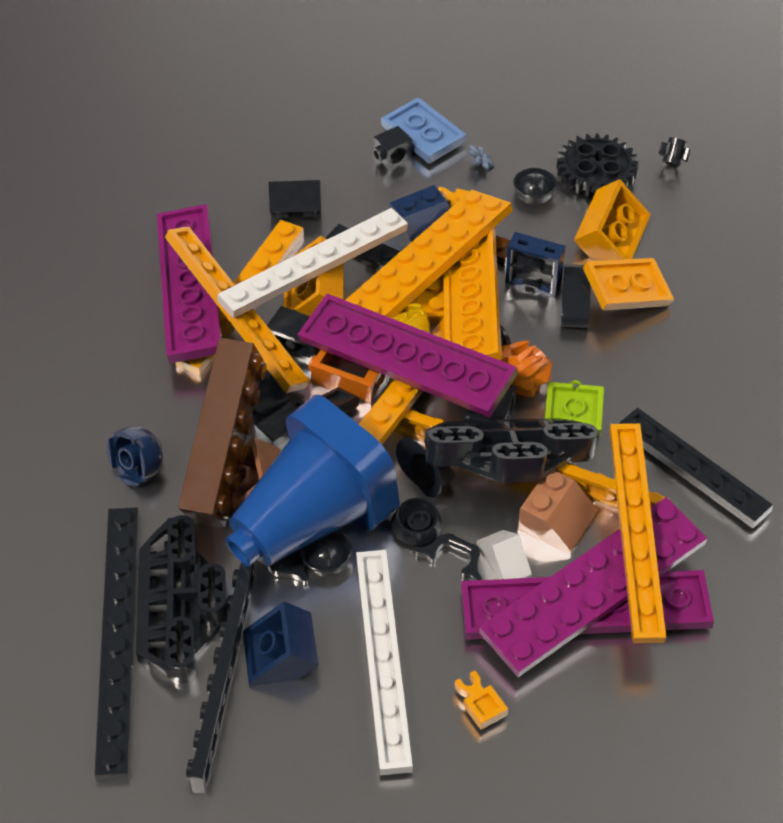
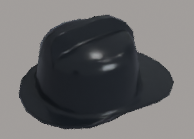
M404 438L398 442L396 456L400 468L427 497L434 498L438 496L441 487L455 478L456 474L450 466L439 467L429 464L425 459L426 449L414 439Z

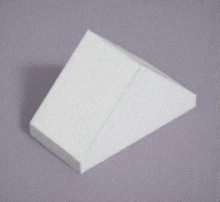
M501 530L477 540L478 547L499 579L532 578V572L519 534Z

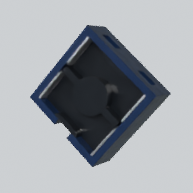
M514 232L507 248L505 283L521 288L531 287L535 289V292L555 297L562 284L566 246Z

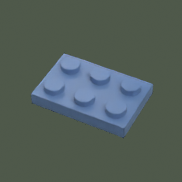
M419 97L381 118V126L386 130L399 126L412 138V151L427 163L433 162L466 142V134Z

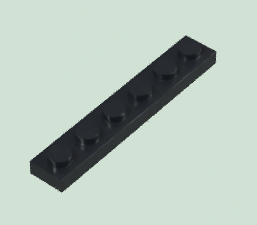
M638 407L619 422V424H640L643 449L751 528L759 524L772 511L773 504Z

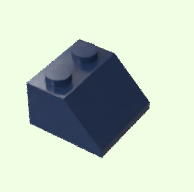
M435 185L389 202V209L392 208L408 223L407 231L398 235L406 246L450 209L448 201Z
M283 601L243 630L248 682L252 686L298 680L319 666L312 614L307 610Z

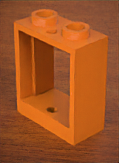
M322 349L317 356L314 355L311 358L308 369L311 371L312 384L329 390L340 387L360 398L359 401L368 404L373 403L388 376L369 369L364 378L330 367L328 364L334 354Z

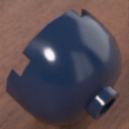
M131 426L114 432V436L108 439L107 455L112 469L117 467L119 472L123 474L118 476L122 482L129 486H137L158 473L163 463V451L160 441L151 431L143 427Z

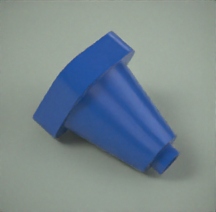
M313 395L286 418L289 442L230 518V526L233 533L225 539V542L232 554L247 567H250L257 560L266 566H270L353 521L362 528L371 531L400 506L396 469L386 449L374 436L321 395Z

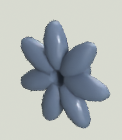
M469 145L471 150L468 153L474 157L472 162L479 167L482 164L487 170L489 166L494 167V163L490 160L491 155L484 154L482 147L476 148L474 145Z

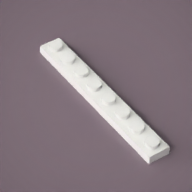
M390 208L219 293L218 302L235 318L407 231L408 223Z
M386 550L356 552L380 776L412 773L413 765Z

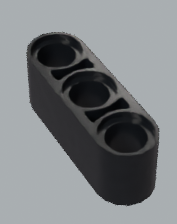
M564 265L561 327L588 329L591 285L583 270L584 265Z

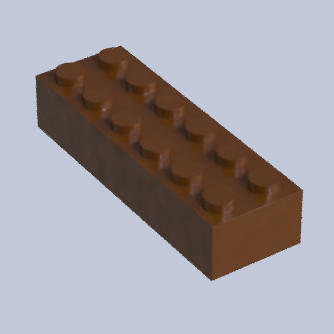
M219 338L178 504V509L186 516L191 517L194 522L225 527L227 519L230 520L232 517L234 503L231 500L233 492L237 491L240 485V474H238L240 463H244L247 455L245 441L247 435L252 433L254 419L251 416L253 408L258 406L260 400L259 382L265 378L267 365L264 363V359L254 343Z

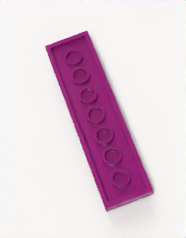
M203 204L158 213L157 226L168 362L170 364L215 355L219 338H222L219 307L165 238L169 229L190 227L214 258L208 206Z
M328 293L297 334L300 341L489 418L518 375L516 366Z
M667 497L651 507L660 577L704 546L707 537ZM620 529L479 626V633L517 677L523 675L628 600Z
M704 570L668 571L659 577L665 630L713 628L714 618ZM549 577L461 581L465 639H484L479 633L480 625ZM628 600L580 634L631 632Z

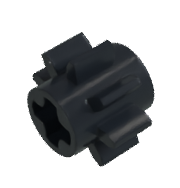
M669 137L667 143L661 142L658 153L660 156H663L662 162L680 167L682 161L688 162L691 150L686 148L687 141Z

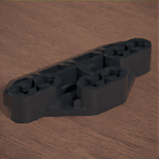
M562 418L445 421L425 431V459L434 466H456L501 483L536 482L570 462H587L592 460L595 453L598 430L591 424Z
M179 515L168 518L139 549L136 630L137 660L149 670L151 664L167 678L178 684L189 683L194 679L197 673V657L220 630L221 622L223 620L227 621L228 613H226L228 589L225 570L217 563H208L198 552L195 523L189 516ZM165 534H168V541H164V551L153 552V544ZM182 536H184V538H185V540H184V548H185L184 558H181V544H180V540H181V537H182ZM168 569L167 575H164L163 587L158 588V576H152V570ZM211 584H215V601H216V603H215V607H214V608H211V603H210V602H211V593H210ZM167 605V611H163V623L157 624V612H151V606ZM181 637H183V642H184V644H183V653H184L183 663H180V659H179V657H180V648H179V643H178V642L180 641V638H181ZM151 642H166V648H162V661L156 657V649H150Z

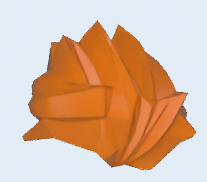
M528 340L502 346V360L500 361L516 366L518 370V375L511 384L517 386L516 394L534 397L536 392H540V385L550 382L553 362H550L551 359H547L544 353L536 348L535 345L532 347L528 346L530 342Z

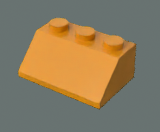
M620 179L596 190L574 241L592 259L599 261L632 259L651 214Z
M319 236L317 239H315L313 242H311L297 254L327 239H325L322 236ZM344 263L285 292L283 307L311 316L327 293L343 299Z

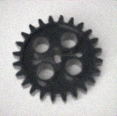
M596 133L595 138H591L589 134H586L585 139L576 136V142L568 140V146L563 145L562 151L558 152L556 169H558L557 175L562 176L561 182H568L569 189L577 187L576 193L584 190L586 191V196H589L591 192L596 193L597 189L619 179L626 186L633 185L634 179L637 178L639 161H637V154H632L633 148H626V142L618 144L617 137L609 140V135L606 134L604 138H600L599 134Z

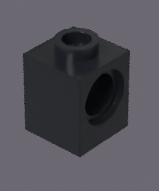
M399 126L391 128L374 136L373 156L387 169L412 158V138Z

